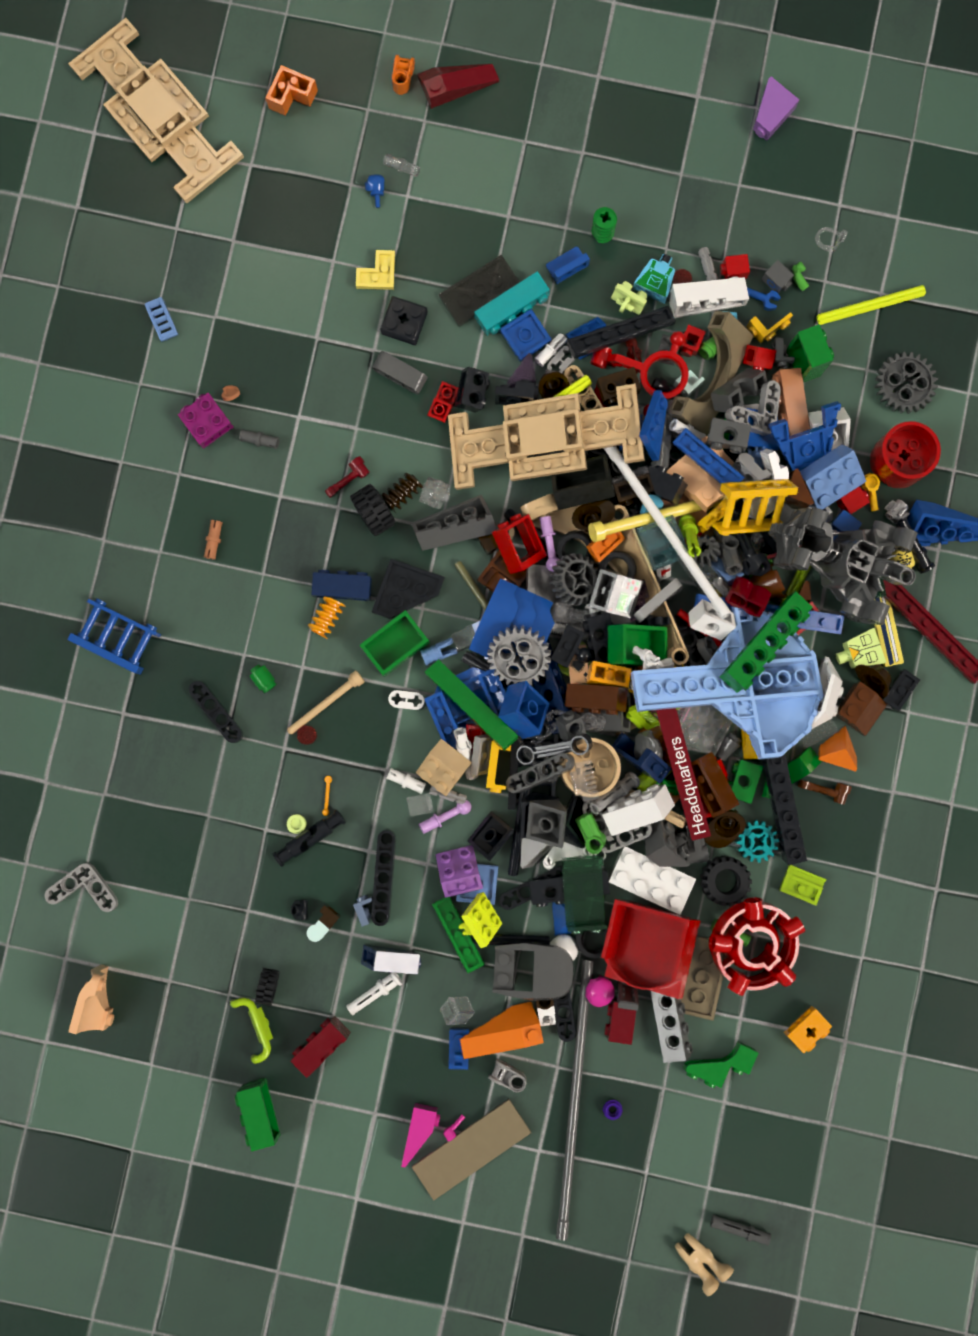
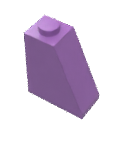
M772 76L766 84L753 127L757 136L764 138L766 141L796 109L799 102L796 96Z

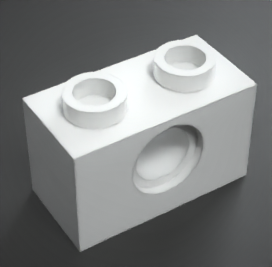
M703 599L688 613L690 628L719 640H723L736 628L733 612L726 618L721 619L712 604Z

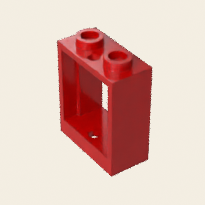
M520 513L510 517L511 521H504L498 524V529L492 532L510 574L524 571L547 556L529 514L523 516ZM514 526L517 527L528 552L521 559L508 533V530Z

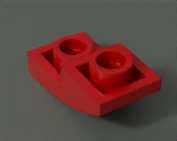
M442 381L427 416L445 423L455 403L458 387Z

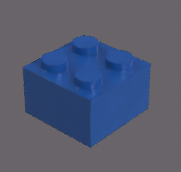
M522 681L508 686L498 717L522 739L540 735L550 703L527 681Z

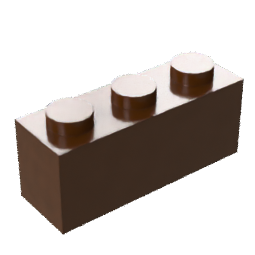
M567 683L565 707H570L572 711L584 713V709H589V713L601 714V710H603L608 715H618V712H626L628 689L615 686Z
M712 752L691 762L699 793L712 818L739 805Z

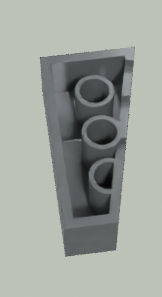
M482 495L411 523L422 551L489 535L497 529L493 516Z

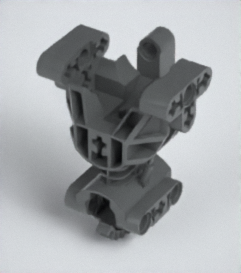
M818 508L793 509L791 516L782 524L772 523L768 534L776 539L777 548L773 565L785 570H808L809 566L813 567L820 575L821 585L824 588H829L835 598L843 603L840 612L846 614V618L862 624L883 625L890 606L875 601L877 592L884 590L880 579L894 585L904 586L913 584L916 579V574L912 568L894 560H889L897 556L892 555V552H911L918 534L912 529L905 527L896 528L888 523L875 520L871 529L837 532V530L832 529L831 524L826 522L829 513ZM803 538L802 546L799 547L800 540Z

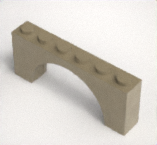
M715 311L707 327L714 337L717 348V366L711 384L701 396L694 400L675 396L668 411V414L674 419H678L686 425L694 426V429L706 434V437L709 433L712 418H716L719 412L714 411L711 393L735 377L744 358L746 347L750 345L753 335L730 312Z

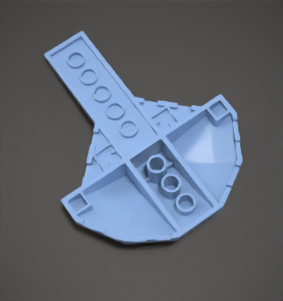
M732 606V612L734 613L736 628L728 634L706 665L631 672L637 712L712 705L749 735L759 760L783 756L799 740L810 733L814 717L818 713L819 703L824 696L816 654L813 650L810 651L803 642L802 636H798L797 633L786 638L787 644L781 650H776V657L770 663H765L763 666L765 670L758 677L754 676L752 679L753 684L746 691L742 689L736 693L719 676L773 615L771 612L763 611L760 617H755L746 613L742 608ZM740 616H745L747 619H740ZM754 653L755 658L759 660L758 655ZM742 667V668H743V671H744L745 673H747L746 668H745V667Z

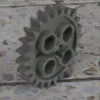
M905 352L900 356L896 353L893 358L889 357L886 360L887 363H882V368L877 371L879 376L875 378L879 382L875 385V388H880L877 395H883L880 402L886 400L887 404L885 407L887 408L892 405L893 412L899 408L900 414L905 409L907 414H910L912 409L917 412L920 408H925L926 403L929 404L932 401L930 397L936 395L932 390L938 388L936 384H933L938 378L932 376L936 373V370L930 371L933 364L926 365L927 358L921 361L920 354L914 358L913 352L908 357ZM905 367H909L912 373H907ZM916 373L920 374V376L913 379L909 384H906L899 391H897L896 393L893 392L894 389L899 387L903 382L909 380ZM890 377L896 379L897 384L891 383ZM916 382H920L923 388L917 387ZM901 392L906 393L908 399L902 398Z

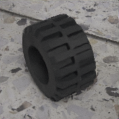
M368 484L350 495L353 505L374 536H378L395 525L392 513L372 484Z
M728 856L715 857L712 861L709 860L706 867L702 868L703 873L700 874V886L703 888L702 891L707 898L716 904L733 906L736 903H741L743 898L746 899L747 892L751 891V873L747 870V866L738 859ZM724 869L731 870L736 877V884L729 892H721L715 885L717 874Z

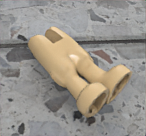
M687 1233L684 1238L694 1250L689 1253L679 1242L675 1245V1248L688 1265L689 1270L698 1274L703 1281V1292L706 1296H711L718 1289L719 1281L703 1266V1263L712 1269L721 1282L729 1279L734 1269L729 1264L717 1261L709 1248H706L696 1238Z

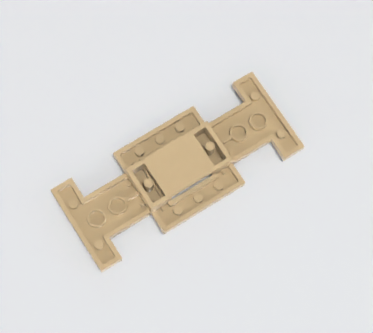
M125 18L68 64L81 80H84L96 69L117 93L103 105L151 163L166 151L187 175L173 187L187 204L242 160L244 156L232 141L228 142L217 152L196 129L201 122L209 117L208 113L161 58L148 69L139 62L126 46L139 36V33L129 20Z
M636 384L616 387L617 406L581 411L579 394L576 393L504 405V421L502 425L469 430L467 412L448 415L455 489L475 487L473 469L509 463L511 481L587 470L585 451L623 445L625 464L645 461L643 442L639 437L641 423ZM560 450H564V451H565V452H562V453H555V454H549V455H543V456H537V457L527 458V456H529V455H535V454H541V453H548V452H554V451H560Z

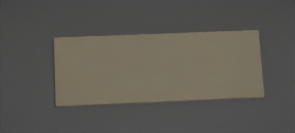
M507 1099L458 1133L453 1140L445 1142L413 1164L412 1169L434 1201L531 1134V1130L511 1100Z

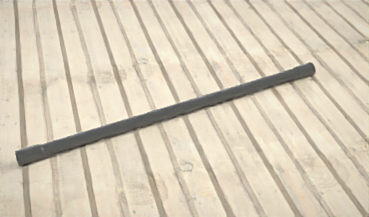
M582 959L581 988L566 1147L556 1239L568 1240L569 1209L589 1007L585 993L586 987L590 979H592L594 960Z

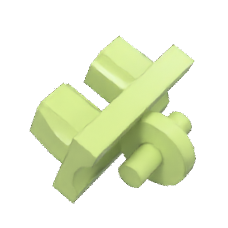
M624 281L622 284L618 283L611 299L621 306L619 312L623 313L627 309L640 315L647 302V293L642 290L638 291L637 294L632 292V285L627 281Z

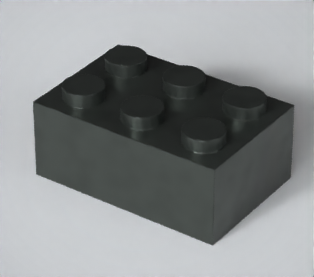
M606 454L586 459L587 470L551 475L553 495L558 510L615 497L611 469Z

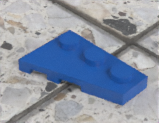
M661 390L654 391L639 434L652 461H658L660 457L666 410L668 407V401Z

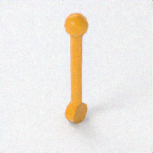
M326 776L324 779L326 782L325 804L322 810L324 816H328L330 813L328 802L330 783L332 782L331 776Z

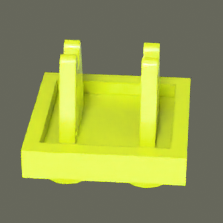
M484 892L478 893L461 917L464 922L459 925V929H465L462 933L463 935H473L479 947L484 948L487 947L503 923Z

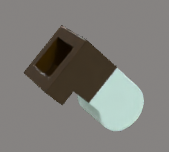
M327 903L320 910L323 916L307 930V937L313 942L321 940L341 917Z

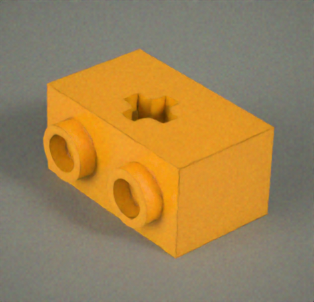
M593 661L589 665L586 684L628 689L632 669Z
M811 1006L784 1031V1034L801 1052L805 1053L806 1051L810 1052L820 1038H825L830 1033L829 1029L832 1026L816 1008ZM808 1027L812 1031L811 1034H808L806 1030Z

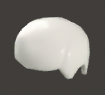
M558 935L550 942V945L565 949L573 961L578 956L576 940L570 935Z

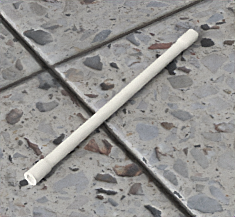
M616 446L603 448L706 594L721 619L729 616L731 611L722 598L718 596L694 559L689 555L687 549L628 464H625Z

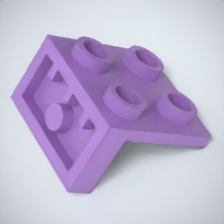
M472 845L436 854L440 882L445 898L483 889Z

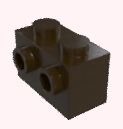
M634 367L597 378L596 385L603 405L618 403L616 391L618 386L636 384L637 394L640 393L641 386Z
M646 473L637 476V479L648 495H656L650 474ZM627 480L613 484L619 505L628 508L634 506L635 502L640 501Z

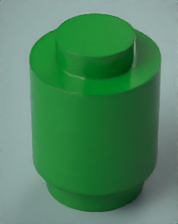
M258 664L250 670L252 674L249 677L264 694L277 685L275 678L265 665L261 667Z

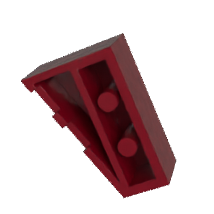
M336 1016L332 1019L326 1018L320 1025L322 1029L318 1033L312 1032L306 1039L308 1043L304 1047L298 1046L292 1053L294 1057L291 1059V1062L306 1078L341 1043H344L351 1033Z

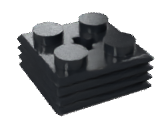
M392 296L380 328L381 334L416 345L428 313L427 307ZM407 318V321L401 324V319Z

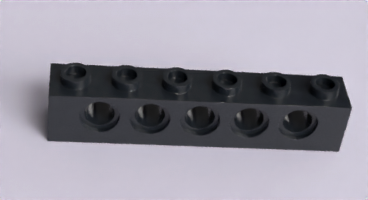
M784 754L779 758L762 759L782 860L787 865L805 862L807 857L786 755Z

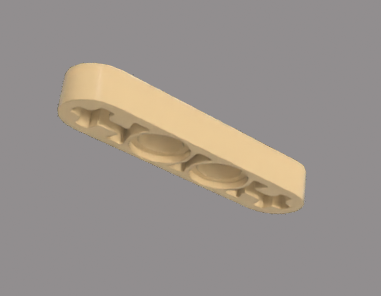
M571 365L565 370L564 375L570 385L575 382L571 376L572 372L576 374L578 379L584 376L578 366ZM591 386L587 387L585 393H578L580 403L585 411L604 408ZM590 400L596 401V405L593 408H587L586 404Z

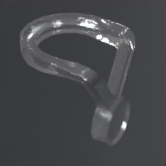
M823 227L817 231L815 242L819 248L833 253L838 248L840 242H844L848 230L843 229L840 232L830 227ZM828 231L837 234L839 238L835 246L824 245L820 241V234Z

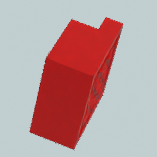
M615 899L601 958H604L607 963L604 977L624 982L637 989L650 990L676 999H682L700 920L629 900Z

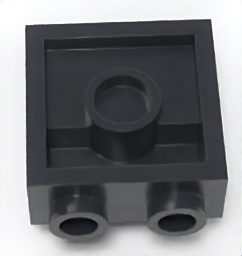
M527 379L516 381L515 388H512L510 385L496 386L495 404L510 405L537 400L539 386H535V383H531Z

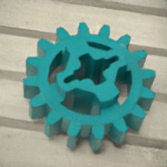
M754 820L753 825L747 822V828L738 836L740 840L735 841L736 844L741 846L737 850L744 852L742 854L743 858L749 856V861L753 862L754 858H756L757 863L761 862V858L764 861H768L767 855L774 856L772 850H778V847L774 846V843L779 842V839L774 838L777 832L770 831L772 829L771 825L765 827L766 822L764 821L760 825L757 820ZM756 828L762 829L758 833H753L751 831L752 829ZM745 837L748 840L747 846H745ZM767 837H769V846L767 845ZM754 838H760V845L755 844ZM756 850L763 851L761 854H752Z

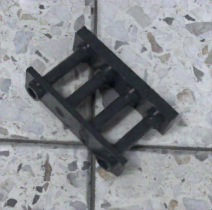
M554 734V740L522 739L518 735V739L511 744L509 777L518 773V767L534 766L547 760L537 759L529 765L521 764L516 757L519 747L527 743L542 746L562 742V739H558L559 734ZM556 777L537 785L550 786L551 796L555 797ZM528 778V779H529V781L532 783V782L535 781L536 778ZM515 781L513 787L517 788L516 786L522 781ZM508 792V810L516 809L520 794Z

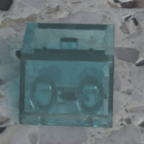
M674 516L666 517V521L687 549ZM656 522L636 529L653 571L681 560Z

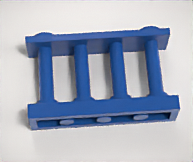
M97 598L95 601L88 599L87 602L94 605V608L81 633L78 632L77 635L71 633L67 640L131 672L141 675L144 668L139 666V659L152 634L160 638L161 634L156 632L157 628L148 623L144 626L105 607L107 603ZM102 609L110 613L111 616L98 641L92 643L88 641V634ZM120 618L128 622L115 649H112L110 652L105 649V643L117 619ZM136 626L145 630L132 658L129 657L127 660L122 658V651Z

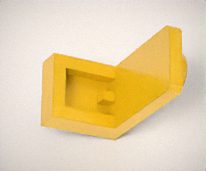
M790 312L769 330L764 327L756 316L749 321L746 327L753 335V338L755 337L761 344L763 341L767 340L768 342L775 337V332L780 328L784 330L791 324L790 319L793 314Z

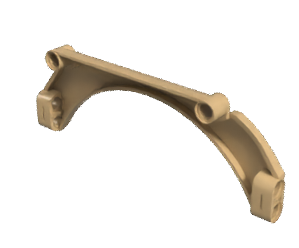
M548 494L520 507L523 515H530L534 527L537 529H541L539 518L551 516L554 532L565 535L568 532L577 530L589 535L588 532L579 530L572 524L573 512L581 505L558 510L554 495ZM615 505V510L623 514L622 519L630 517L624 506ZM613 517L611 522L617 521L618 519ZM632 528L621 531L625 540L612 552L623 551L629 554L637 566L634 578L643 581L634 610L635 614L658 594L661 589L636 530ZM574 538V540L586 546L582 540ZM615 558L608 563V566L613 571L624 575L628 574V565L624 560ZM665 601L650 615L670 617V625L662 626L667 627L668 658H672L674 665L680 667L688 661L689 654ZM676 652L683 654L684 659L682 662L675 660L674 654ZM631 693V706L636 705L633 697L634 693ZM631 722L630 730H632V729H634V728H637V727Z

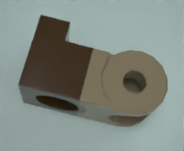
M514 528L508 530L511 540L514 537ZM492 534L488 537L486 535L478 537V541L487 556L499 549Z

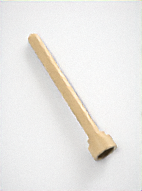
M356 670L352 672L345 684L287 729V732L289 734L295 733L353 686H361L365 682Z

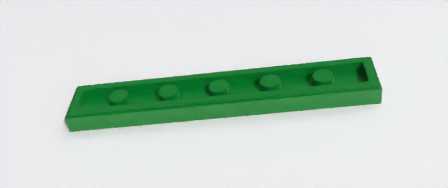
M439 659L425 671V675L504 751L518 739V735Z

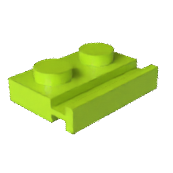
M788 865L779 891L816 906L827 879Z

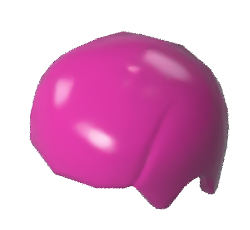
M599 975L595 979H590L586 987L585 996L593 1006L603 1007L613 1000L615 989L608 978Z

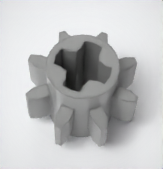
M899 499L896 502L892 500L884 508L887 510L885 513L886 518L893 523L909 516V513L906 512L909 509L908 505Z

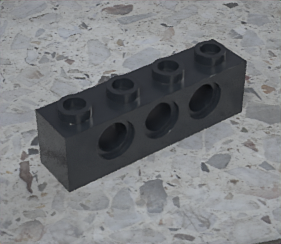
M599 611L584 615L585 621H582L584 632H587L589 637L586 640V644L593 655L590 662L597 661L608 664V626L612 625L610 613ZM597 629H603L602 636L595 637V631ZM602 647H606V654L599 656V650Z
M605 868L528 879L531 903L536 905V907H545L551 902L565 904L567 900L575 899V902L585 901L586 897L593 896L594 899L605 898V895L610 894L608 874ZM587 881L593 882V887L590 890H585L583 887ZM567 884L574 885V889L570 893L564 891V887ZM552 886L555 888V892L550 896L546 895L545 889Z

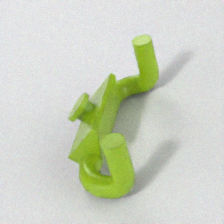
M244 997L232 999L230 1001L232 1008L244 1005L249 1009L248 1014L259 1043L263 1045L262 1053L259 1055L253 1054L251 1061L254 1064L263 1062L270 1055L271 1044L269 1040L273 1039L269 1028V1021L265 1017L262 1007L257 1008L251 999Z

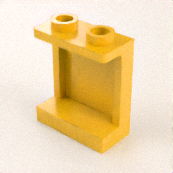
M492 741L486 788H490V792L501 793L502 790H506V786L496 785L495 778L499 750H504ZM511 745L505 751H511Z

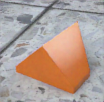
M844 726L820 745L819 760L856 772L857 756L847 728Z

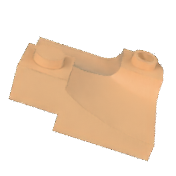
M708 436L702 438L701 441L706 444ZM723 448L722 450L712 449L733 467L734 462L724 452ZM687 455L683 456L667 471L670 475L677 473L684 477L683 481L688 484L684 495L690 501L694 500L705 513L726 497L720 491L721 484Z
M101 964L91 969L92 978L89 982L85 983L79 993L68 1032L77 1034L89 1030L104 1031L112 1025L114 1020L113 1008L109 1006L106 991L109 966Z

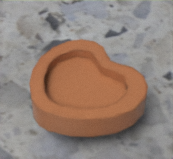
M233 385L225 386L221 395L224 401L234 400L240 395L239 388Z

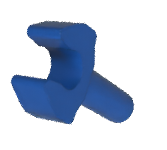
M747 287L748 296L762 301L764 310L772 311L777 308V305L769 302V299L780 300L781 297L776 291L771 290L770 293L763 294Z

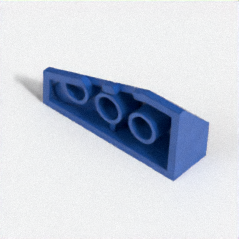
M916 500L909 512L908 522L911 528L918 533L917 538L921 546H930L931 543L939 542L943 545L948 544V541L957 540L960 542L978 541V518L933 502Z

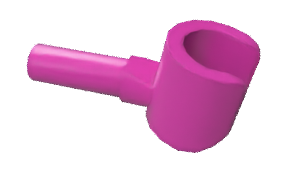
M463 1115L444 1130V1136L447 1141H451L457 1136L454 1130L465 1119Z

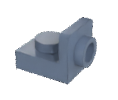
M367 895L361 896L356 899L357 903L353 905L362 927L370 923L371 912L368 907H364V904L373 901V896L369 898Z

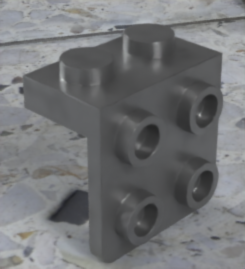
M533 564L526 569L527 591L554 602L553 605L568 604L561 602L562 597L556 598L557 591H552L555 586L550 584L553 581L550 574L554 572L549 571L545 565ZM571 565L567 568L568 571H571Z

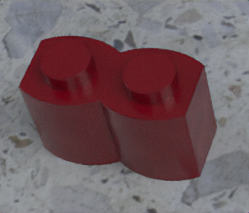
M736 576L725 601L736 608H742L752 616L760 617L767 606L771 593L761 586L753 585L752 582L743 577Z

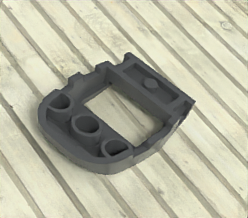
M540 942L495 946L493 993L537 1001L559 999L570 991L573 984V960L565 949L554 945L541 944ZM516 950L534 951L533 992L514 991Z

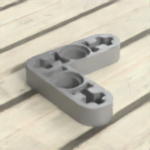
M774 380L762 385L758 412L741 406H734L726 411V420L749 424L748 417L750 416L754 421L750 432L762 436L771 434L768 424L777 421L781 393L780 385ZM767 403L771 406V413L766 410Z
M675 578L633 616L639 622L643 621L667 599L670 600L682 590L683 585Z
M591 798L584 802L583 814L592 813L591 810L587 811L588 804L593 803L596 799ZM602 810L599 812L601 816L596 815L594 819L605 824V828L600 831L604 833L607 841H612L614 836L610 834L602 816L604 813ZM652 825L644 826L648 827L646 833H643V831L636 832L637 837H634L633 830L627 831L631 835V838L627 841L622 840L619 836L620 834H617L616 839L619 844L613 841L610 847L604 845L601 851L610 853L649 837L652 832Z
M90 863L79 865L45 892V900L49 904H58L84 886L102 911L110 912L118 906L116 895L95 866ZM83 867L90 869L88 872L89 876L84 875L81 878L76 876L84 872ZM68 878H72L75 881L73 889L66 887V880ZM95 882H99L102 885V890L99 893L94 892L92 889ZM60 889L64 891L57 895L58 899L51 898L53 895L52 891L57 892ZM105 892H107L108 894L104 896L107 900L112 899V907H106L104 905L106 903L105 898L102 897L99 899L98 896L103 895Z

